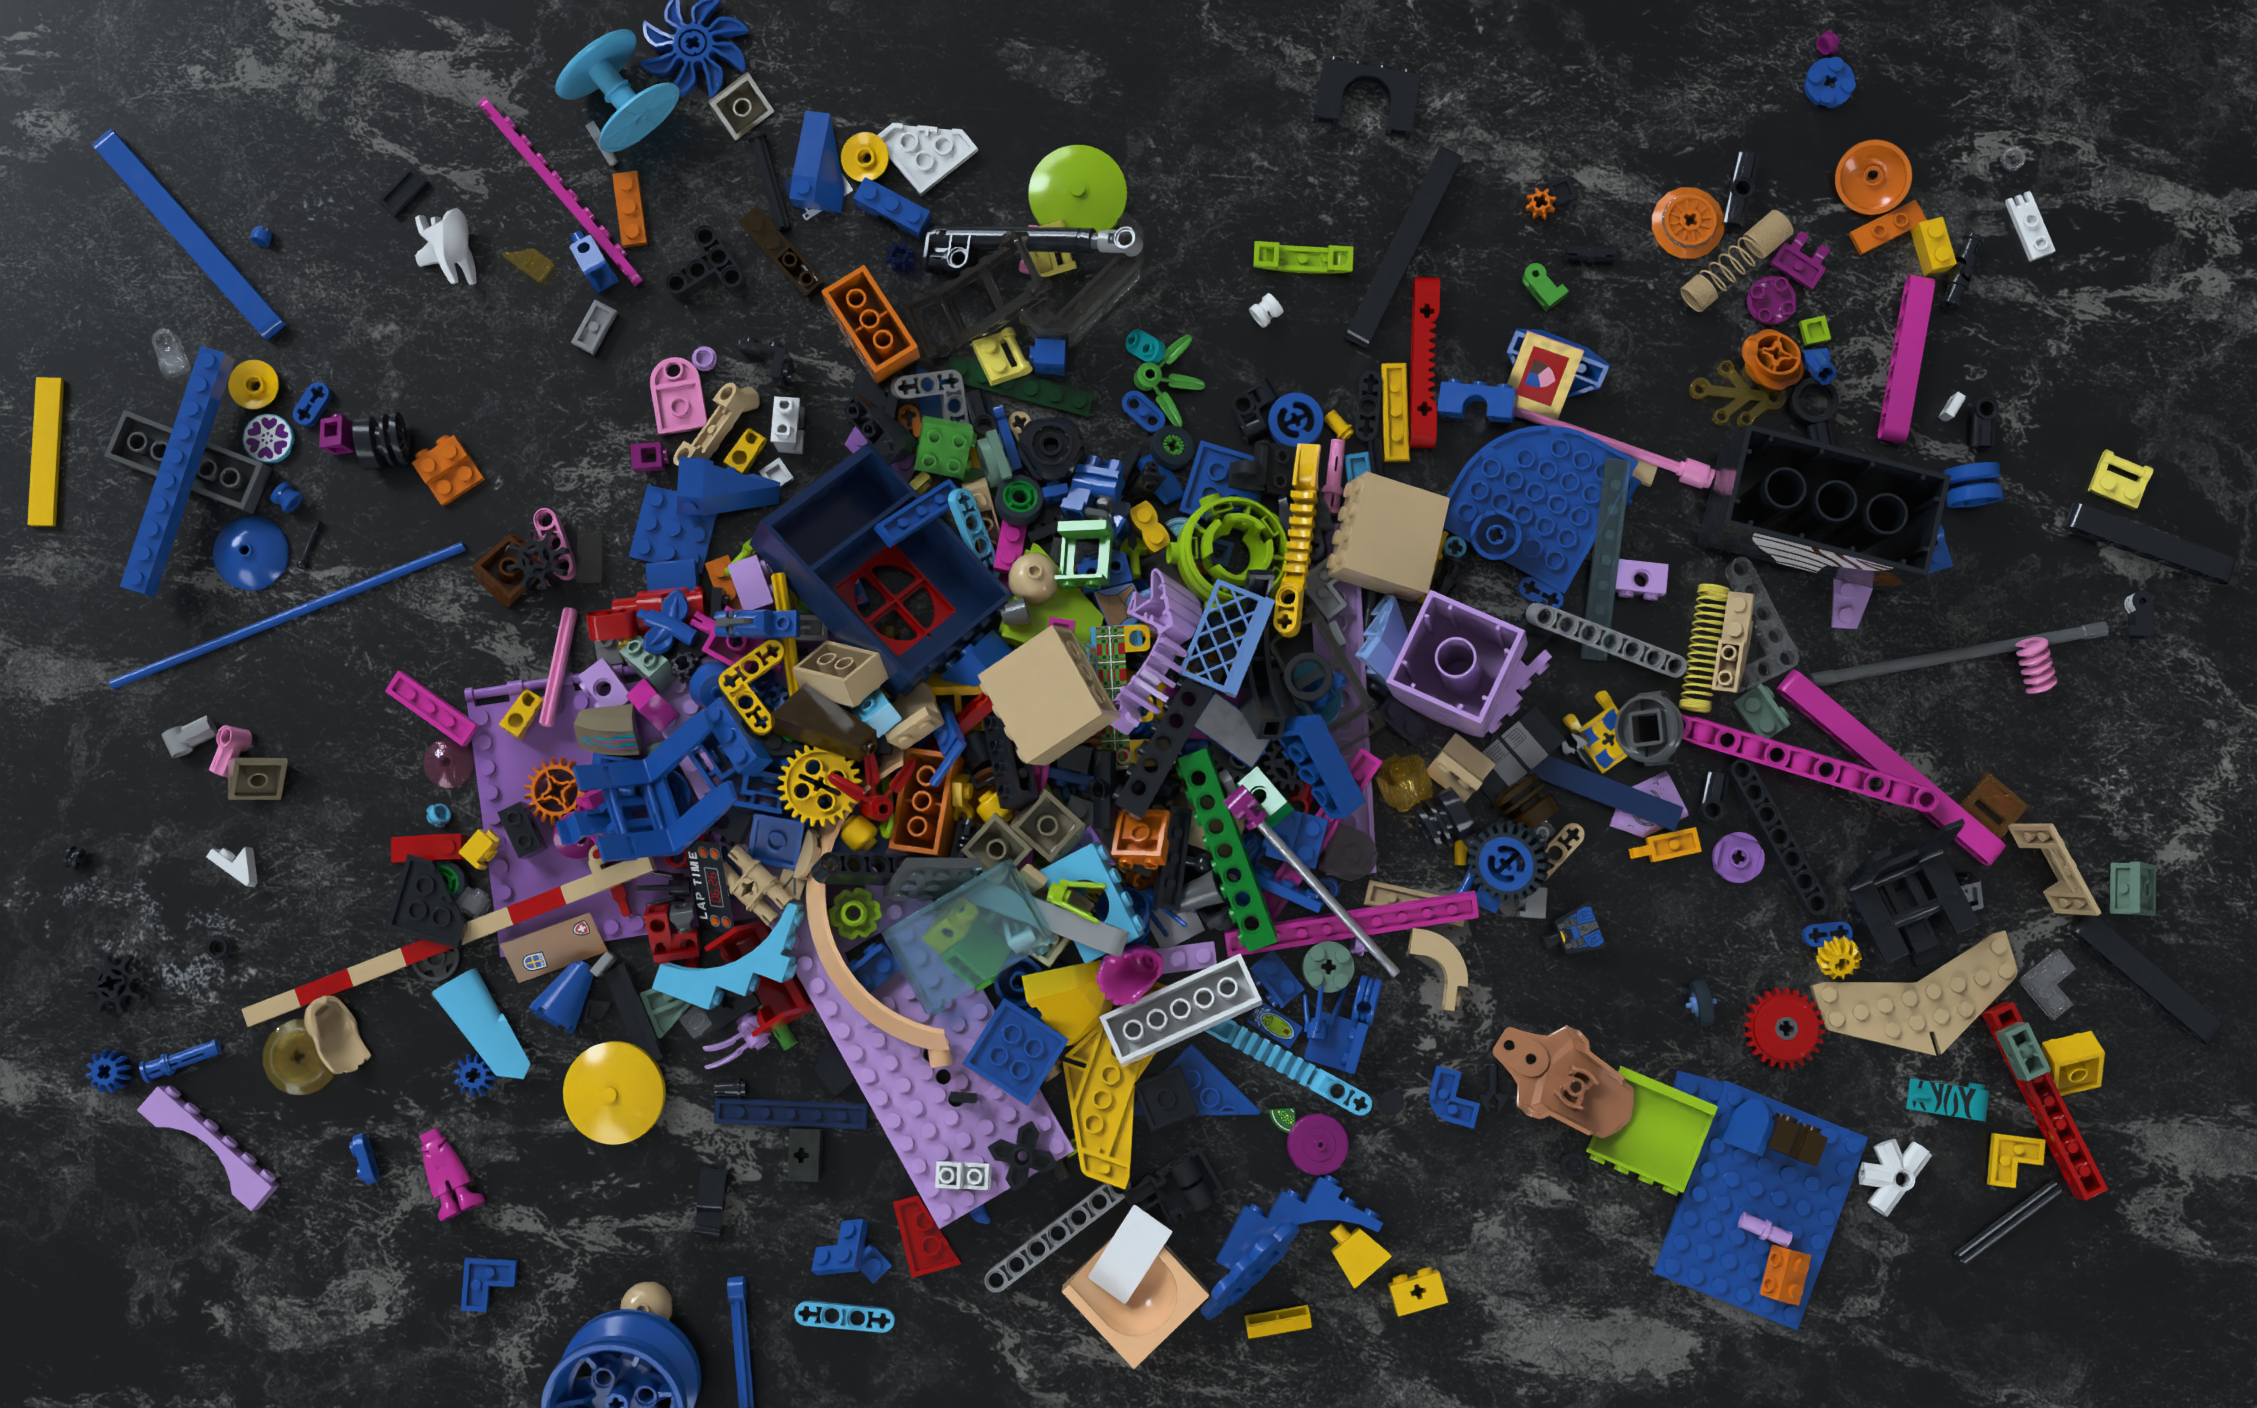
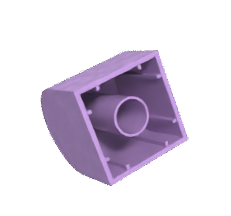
M1430 590L1386 683L1391 694L1397 700L1416 712L1457 731L1476 737H1484L1528 645L1525 630Z

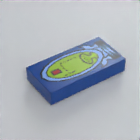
M1262 1002V1005L1254 1008L1246 1021L1289 1049L1303 1028L1264 1002Z

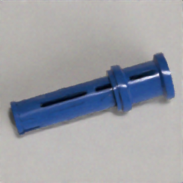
M215 1038L212 1041L173 1055L164 1053L158 1059L149 1062L142 1061L139 1063L141 1076L147 1084L157 1077L163 1075L171 1076L175 1073L176 1069L221 1054V1046Z

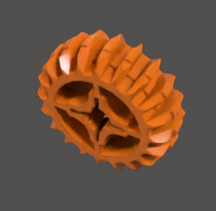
M551 757L550 766L545 760L541 761L543 769L541 770L535 766L533 771L537 775L535 777L532 775L527 776V779L532 781V785H524L525 789L531 790V793L524 795V799L533 800L527 805L528 809L536 808L533 815L538 817L542 814L541 821L546 823L550 819L551 825H556V822L567 813L578 810L576 800L570 805L571 801L569 798L570 793L576 789V786L578 787L572 769L576 766V761L571 760L567 764V758L561 757L559 764L555 757ZM567 771L574 779L561 782L554 772ZM547 777L548 788L540 796L542 782ZM557 786L563 788V790L560 791L561 798L558 795H554V793L557 791ZM578 788L577 797L581 796L587 791H579ZM556 800L564 810L552 812L545 807L544 803Z

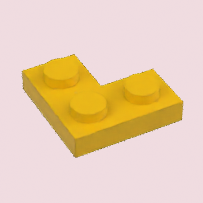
M1991 1133L1987 1184L2016 1188L2018 1162L2043 1165L2046 1140Z

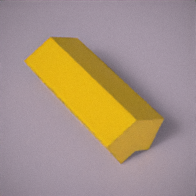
M1308 1305L1245 1316L1248 1339L1312 1328Z

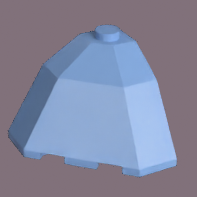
M1384 595L1370 614L1375 619L1363 633L1367 640L1358 650L1355 657L1368 666L1366 668V675L1386 691H1390L1386 681L1408 637V632L1396 597Z

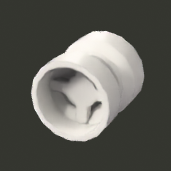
M1268 293L1262 298V302L1251 306L1249 312L1262 328H1265L1270 324V320L1273 317H1278L1283 313V309L1279 302Z

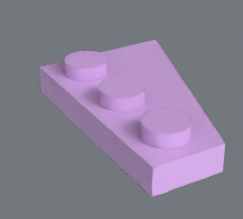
M1833 578L1831 628L1857 629L1873 588Z

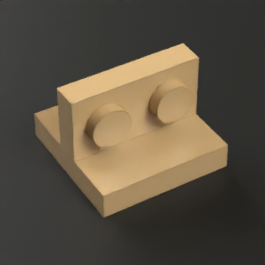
M1455 733L1424 773L1445 789L1451 786L1462 802L1465 803L1475 790L1477 791L1483 784L1484 778L1496 763L1458 733Z

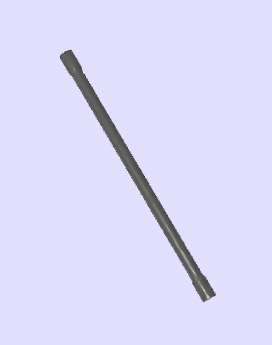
M2102 621L2070 629L1856 667L1810 673L1809 679L1817 687L1833 685L1837 682L2023 649V647H2017L2015 644L2027 638L2042 637L2048 640V645L2079 639L2086 640L2108 636L2109 629L2107 623Z

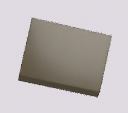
M748 72L708 101L714 115L735 141L774 112Z
M233 758L228 760V800H281L288 762L287 758Z
M994 813L961 851L968 858H981V870L999 886L1024 863L1033 848L997 813Z

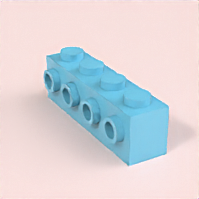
M880 688L868 695L858 706H848L854 716L877 730L878 738L902 720L900 714Z

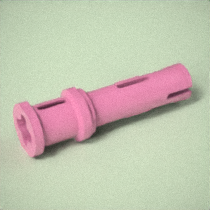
M1331 439L1326 485L1322 488L1324 500L1330 508L1332 516H1338L1341 495L1344 492L1343 487H1341L1346 441L1341 439Z

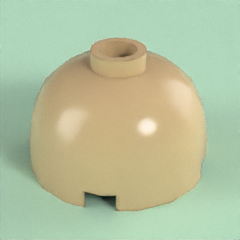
M1028 553L1020 556L1013 563L1009 572V587L1017 599L1024 597L1026 604L1040 605L1055 595L1059 584L1054 578L1059 573L1054 562L1047 556L1040 553Z
M641 1282L635 1284L625 1293L620 1309L643 1310L659 1315L669 1321L673 1311L672 1298L667 1289L657 1282Z

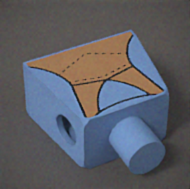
M1133 583L1093 593L1092 599L1096 608L1104 616L1103 623L1105 626L1139 623L1138 620L1127 614L1134 591H1137ZM1151 588L1143 590L1139 593L1147 599H1150Z

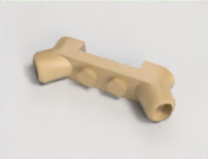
M734 383L725 384L713 398V401L719 406L693 443L690 445L683 441L677 449L673 458L675 465L679 467V457L709 460L712 454L719 448L724 437L733 428L741 413L758 408L760 403L758 392L749 386L738 388Z

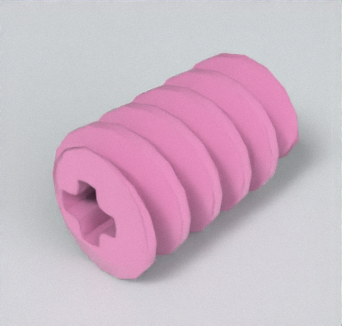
M2032 637L2017 642L2015 644L2017 647H2023V649L2016 652L2017 656H2025L2024 659L2019 661V665L2027 666V668L2021 670V674L2030 675L2023 682L2024 684H2032V686L2026 688V693H2040L2055 686L2057 677L2054 676L2055 668L2051 666L2053 660L2049 657L2051 653L2050 649L2047 648L2048 640L2042 637Z

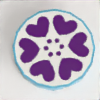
M263 414L255 417L248 423L244 429L242 440L244 449L250 457L265 464H274L288 457L292 445H294L295 437L293 429L287 421L277 415Z

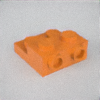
M449 435L442 436L436 441V447L430 451L428 449L419 451L415 455L416 460L412 462L423 481L429 486L443 507L485 480L460 440L454 435L451 437Z
M1147 809L1140 821L1119 810L1111 856L1119 867L1131 869L1135 864L1154 870L1158 868V865H1166L1169 848L1167 834L1171 816L1169 810Z

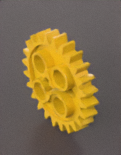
M804 745L805 753L802 754L795 750L797 758L794 760L787 757L791 765L789 767H781L786 772V776H778V779L783 781L784 785L777 787V789L785 791V794L779 799L789 802L784 809H794L792 813L793 818L798 817L800 814L802 815L800 822L803 824L809 818L812 827H815L817 820L820 821L822 827H825L826 820L828 819L833 825H836L835 817L839 816L845 820L843 812L847 810L853 813L849 805L851 803L858 804L859 802L850 798L829 782L828 775L842 772L844 778L858 785L863 783V780L856 779L855 776L861 771L851 768L856 763L855 760L846 761V757L821 750L817 747L811 750L807 745ZM812 761H818L820 763V771L814 775L809 774L808 765ZM804 774L819 782L823 778L825 785L840 791L841 795L837 796L822 788L817 792L815 785L800 779L799 775ZM803 784L809 787V794L805 798H799L796 793L797 788ZM825 795H830L833 799L832 806L828 809H822L820 806V799Z

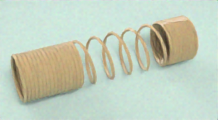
M1777 210L1770 211L1755 226L1748 230L1743 237L1738 239V246H1730L1728 254H1720L1718 262H1711L1709 264V271L1701 270L1699 275L1694 276L1681 288L1682 297L1687 304L1697 312H1702L1718 298V293L1713 284L1701 275L1703 272L1709 273L1716 285L1721 290L1727 291L1724 282L1712 273V264L1719 265L1724 275L1731 282L1736 283L1733 273L1721 264L1720 258L1722 256L1729 257L1737 271L1743 275L1746 274V270L1741 263L1731 256V248L1739 249L1744 260L1749 265L1756 266L1754 259L1749 253L1740 248L1739 243L1741 239L1744 240L1748 249L1755 256L1764 259L1793 234V227L1790 221ZM1743 252L1751 259L1753 264L1749 262V260L1745 257ZM1734 261L1742 268L1743 272L1736 266ZM1725 270L1732 276V278H1733L1734 280H1732V279L1727 275V273L1725 272ZM1716 279L1719 280V282L1723 285V287L1720 286V284L1716 281Z

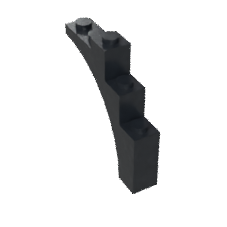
M1248 569L1243 589L1264 598H1271L1275 574L1272 570ZM1250 598L1241 600L1240 606L1244 615L1255 611L1258 602ZM1234 608L1232 620L1241 616L1238 608ZM1252 616L1246 618L1248 624L1250 623ZM1269 618L1242 681L1243 686L1238 703L1256 739H1281L1286 721V716L1275 690L1271 669ZM1243 620L1230 625L1235 638L1246 633L1247 629Z

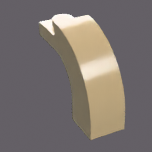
M1411 928L1407 954L1426 956L1438 963L1443 971L1445 980L1442 1009L1455 1011V1006L1460 1005L1461 991H1457V987H1468L1467 968L1460 952L1449 940L1435 932Z

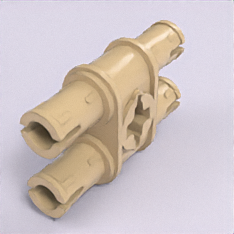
M738 844L727 856L743 870V875L740 876L726 861L723 862L727 886L729 887L730 894H734L746 906L747 911H753L769 927L780 915L764 900V896L767 894L781 910L786 908L787 903L791 902L793 897L778 884V878L776 876L773 877L761 864L760 860H754Z

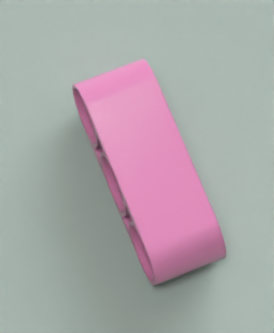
M541 508L536 511L533 517L540 541L544 540L546 532L550 530L557 534L554 539L561 540V545L558 549L564 547L570 550L569 554L561 555L557 561L558 567L563 562H569L567 576H561L556 572L553 573L562 580H571L577 574L578 567L559 516L552 510ZM549 515L552 516V523L547 527H543V518Z

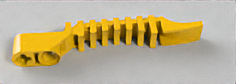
M1298 443L1292 481L1296 491L1291 490L1290 495L1295 503L1290 504V511L1293 517H1289V524L1292 528L1288 529L1290 542L1287 541L1286 545L1289 554L1285 553L1287 565H1283L1284 578H1282L1276 594L1273 619L1276 630L1287 638L1296 636L1300 631L1304 590L1308 586L1306 578L1309 577L1308 565L1311 563L1309 556L1312 553L1311 541H1313L1314 537L1312 530L1315 529L1314 516H1316L1317 511L1315 505L1318 503V469L1321 445ZM1288 594H1295L1293 603L1284 604V599ZM1287 619H1289L1292 625H1287V629H1285L1282 624H1286Z

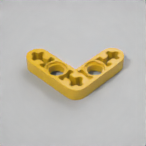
M776 640L764 642L723 671L719 677V687L751 731L759 736L766 735L771 731V715L748 685L783 660L784 648ZM767 648H778L777 657L769 656L765 659L767 665L763 666L761 659L756 655L760 653L763 658L768 654ZM748 661H755L758 663L759 669L756 673L749 674L744 670V665ZM739 668L742 676L746 678V680L742 681V678L739 677L735 681L734 688H732L730 685L725 687V678L729 677L730 679H733L736 676H738V672L735 670ZM743 696H749L753 700V706L749 709H742L738 704L739 699ZM758 707L760 708L757 711L759 718L762 720L767 719L766 728L764 729L761 726L755 727L757 721L753 715L750 718L747 717Z

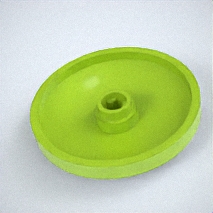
M1070 145L1059 148L1041 160L1030 179L1029 203L1032 214L1039 226L1064 220L1066 227L1094 228L1096 233H1099L1101 229L1113 230L1123 216L1127 202V186L1124 175L1117 163L1109 155L1097 148L1086 145Z

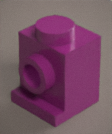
M334 414L331 418L321 419L319 448L332 455L355 452V447L353 446V422L341 414Z
M661 442L630 444L632 469L636 473L665 470V464L670 462L669 451L664 449V445ZM655 455L656 461L648 462L649 456Z

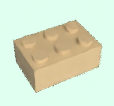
M828 640L792 668L799 688L807 684L831 701L851 707L861 704L868 695L879 689L880 685L889 678L878 652Z

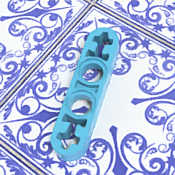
M954 489L948 496V503L962 540L979 559L986 557L982 558L981 562L987 568L989 565V570L997 578L1000 573L993 571L996 554L974 496L969 489ZM961 496H962V497H963V500L961 501V504H960V503H959V499H960ZM969 516L974 521V526L971 530L966 526V520ZM978 539L983 545L980 553L975 549V543Z
M803 1301L796 1307L794 1312L796 1321L804 1326L884 1333L889 1331L895 1323L894 1313L884 1307ZM805 1306H808L809 1311L818 1312V1307H822L820 1313L821 1322H817L818 1316L814 1315L805 1320L804 1315L800 1314V1311L804 1310ZM829 1308L836 1309L839 1312V1320L834 1323L827 1321L825 1318L826 1310ZM861 1311L865 1315L864 1323L861 1325L852 1323L851 1313ZM869 1311L874 1312L872 1316L874 1318H879L882 1313H885L886 1318L890 1319V1322L886 1323L885 1327H881L879 1321H872V1327L867 1326L870 1319Z

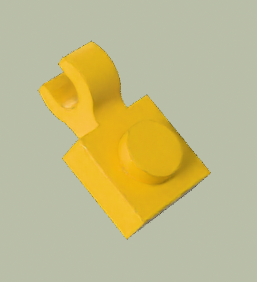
M959 774L952 781V806H955L953 816L956 821L961 818L962 811L967 814V818L974 819L975 810L968 803V800L973 795V784L970 783V774Z

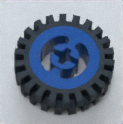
M1503 820L1495 825L1492 824L1478 835L1472 843L1473 846L1469 849L1468 854H1471V856L1468 858V864H1472L1469 873L1476 876L1473 882L1475 885L1478 883L1482 885L1479 890L1483 893L1486 890L1489 891L1488 897L1492 899L1498 896L1499 901L1505 902L1509 899V903L1516 902L1518 899L1520 901L1535 893L1547 879V871L1550 870L1551 866L1548 863V860L1551 858L1550 853L1545 851L1548 848L1547 843L1542 844L1540 839L1543 837L1540 833L1535 835L1532 833L1535 829L1531 826L1525 828V823L1523 822L1514 824V820H1508L1506 823ZM1518 850L1520 855L1502 872L1499 871L1498 868Z

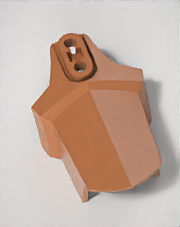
M1566 1025L1546 1036L1508 1027L1494 1046L1493 1055L1504 1065L1517 1083V1107L1524 1111L1526 1115L1537 1119L1552 1116L1589 1136L1595 1135L1602 1139L1616 1133L1630 1121L1634 1106L1633 1087L1625 1081L1624 1076L1590 1052L1589 1040L1579 1030ZM1507 1040L1513 1042L1515 1046L1513 1050L1505 1049L1504 1043ZM1533 1054L1536 1057L1533 1064L1527 1063V1055Z

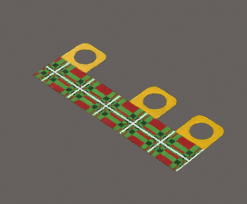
M1147 625L1096 627L1098 678L1111 701L1121 692L1120 688L1122 686H1127L1125 652L1147 651L1150 648V629ZM1135 630L1142 631L1146 637L1144 644L1138 647L1133 646L1129 641L1131 632ZM1149 696L1148 699L1153 703L1152 697ZM1149 711L1146 716L1141 717L1142 720L1140 722L1151 721L1154 718V713ZM1111 725L1101 730L1102 750H1116L1117 752L1119 749H1127L1131 754V759L1126 764H1120L1116 760V767H1129L1131 762L1136 764L1138 761L1135 756L1136 747L1141 745L1144 740L1149 741V739L1130 740L1129 734L1125 735ZM1125 751L1118 754L1119 760L1126 761L1128 754ZM1153 761L1144 762V766H1151L1154 764Z

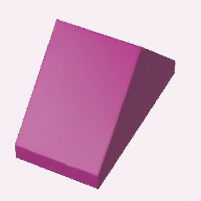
M645 678L626 695L635 708L661 732L680 715Z

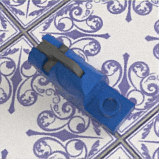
M729 610L717 611L714 619H716L714 632L717 637H747L750 639L800 637V611Z

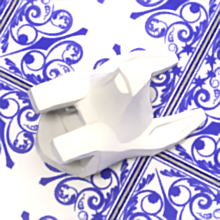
M455 208L447 211L442 220L441 217L430 218L432 224L430 227L424 215L415 217L420 235L428 242L415 255L417 264L420 267L440 264L448 281L451 284L458 283L455 263H458L469 285L476 284L475 264L468 246V223L460 209Z

